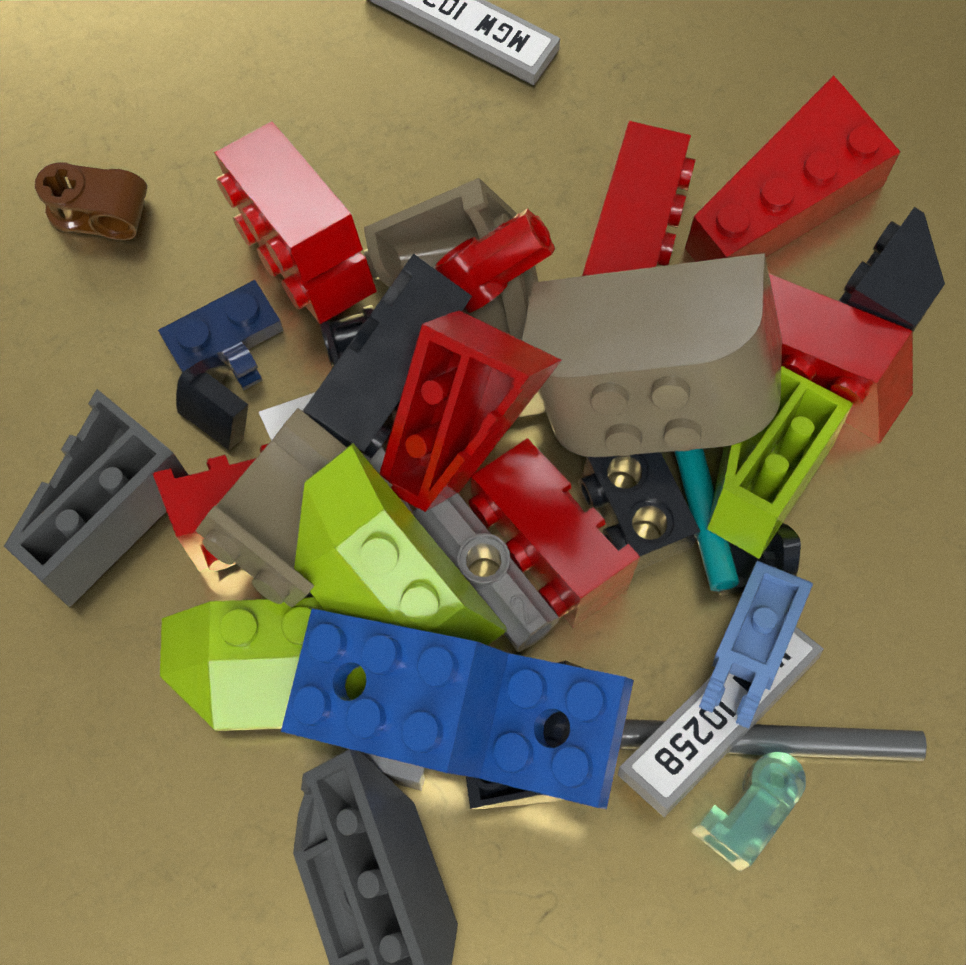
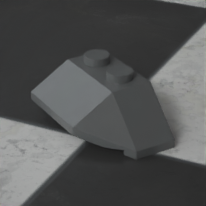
M349 749L303 773L301 790L304 792V796L297 817L293 855L329 964L452 965L458 923L414 802L360 751Z

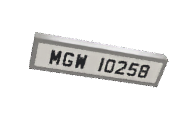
M369 0L532 85L537 82L560 48L559 37L486 0Z
M795 628L770 690L765 689L749 729L736 724L738 718L736 712L742 697L747 695L751 682L729 673L724 685L726 689L721 702L711 713L699 708L710 681L709 678L619 767L618 776L665 818L820 658L824 648L799 628Z

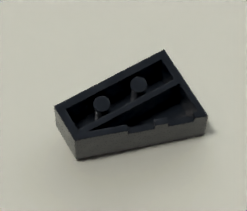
M413 253L305 406L303 412L344 446L349 447L354 443L361 453L372 459L391 432V429L383 424L393 409L396 412L398 410L422 324L458 310L462 312L472 296Z

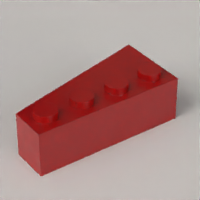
M833 75L694 215L685 250L695 262L765 253V257H768L883 187L901 151Z
M629 120L582 276L657 267V265H669L676 234L666 232L667 226L675 228L679 226L686 196L676 194L677 189L688 191L696 159L686 157L691 135Z

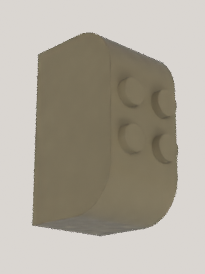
M765 253L533 282L522 341L562 359L557 368L539 389L538 394L557 440L567 450L586 457H609L730 446L758 434L776 415L781 398L782 336Z

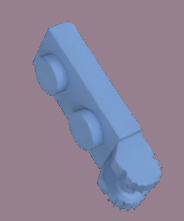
M760 561L756 562L715 655L712 665L715 669L699 708L712 713L715 707L719 706L726 689L724 685L729 673L751 682L747 695L742 697L736 712L738 717L736 724L749 729L765 689L770 690L813 586L812 582Z

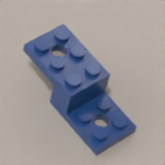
M311 609L281 732L444 773L479 778L596 808L607 809L634 680L624 676L510 654L477 641ZM361 666L366 674V686L358 698L351 700L347 696L345 682L349 673ZM563 712L569 720L570 733L562 745L552 748L544 739V724L552 714Z

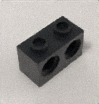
M661 452L630 456L586 457L583 477L579 479V486L584 500L590 509L592 507L599 509L607 525V528L603 529V535L619 551L629 544L640 556L635 572L692 549L701 531ZM617 471L626 472L635 479L636 485L631 488L617 487L610 481L608 475ZM642 520L650 521L659 528L661 537L652 540L644 539L635 532L633 524Z

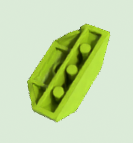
M354 443L305 481L294 570L314 585L310 593L327 612L477 641L485 645H489L507 632L505 624Z
M314 597L303 598L292 608L285 602L277 604L268 599L209 601L162 618L160 677L215 731L282 729L311 609L326 610ZM361 666L353 669L345 682V690L351 700L358 698L366 686V674Z

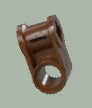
M66 162L50 164L38 173L35 179V189L40 200L46 204L45 213L50 224L57 230L100 235L114 240H130L136 236L148 187L140 176L122 169H100L72 165ZM65 177H68L71 188H69ZM60 209L63 210V213H64V215H65V218H63V215H62Z

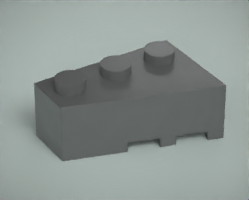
M98 389L88 403L92 411L77 436L69 435L61 451L65 456L50 482H41L4 545L13 556L69 608L166 512L152 473L171 468L175 479L189 475L169 448Z

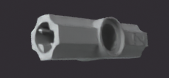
M458 493L426 512L418 508L412 512L415 518L505 624L507 632L504 635L518 652L534 645L558 623L559 617L510 558V552L505 542L499 537L492 535ZM481 558L494 560L500 567L495 574L488 577H480L469 571L470 565Z

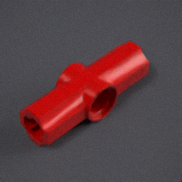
M527 208L512 219L499 225L478 240L476 237H472L460 243L445 254L435 264L434 269L472 296L464 307L468 313H471L496 298L507 287L509 281L553 255L555 246L550 238L549 230L543 221Z

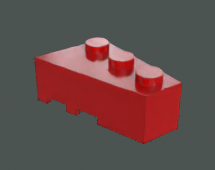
M459 310L423 323L379 474L392 484L391 489L400 499L424 512L457 494L466 485L562 359Z
M526 438L473 474L471 477L472 498L468 502L474 514L487 529L493 525L506 540L505 544L513 562L522 573L527 570L541 586L538 590L539 594L559 618L563 616L573 629L628 590L640 556L629 544L619 551L598 530L606 524L605 519L594 507L587 512L583 511L568 492L572 489L571 483Z

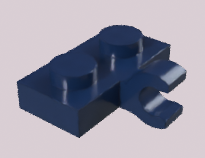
M256 280L237 288L158 330L182 373L205 358H219L221 361L227 362L243 391L263 381L257 370L258 366L248 349L284 331L279 317Z

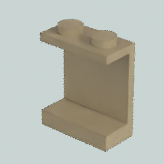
M297 408L272 441L221 501L210 510L196 529V532L204 538L203 545L221 562L232 565L235 562L254 578L252 580L253 586L268 600L277 604L285 602L291 608L295 606L314 587L312 583L294 570L304 483L347 447L301 409ZM384 479L385 482H386V483L390 486V488H391V487H392V484L389 483L386 479Z

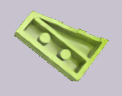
M781 366L780 405L772 421L755 436L734 445L724 446L707 530L760 559L832 449L853 403Z

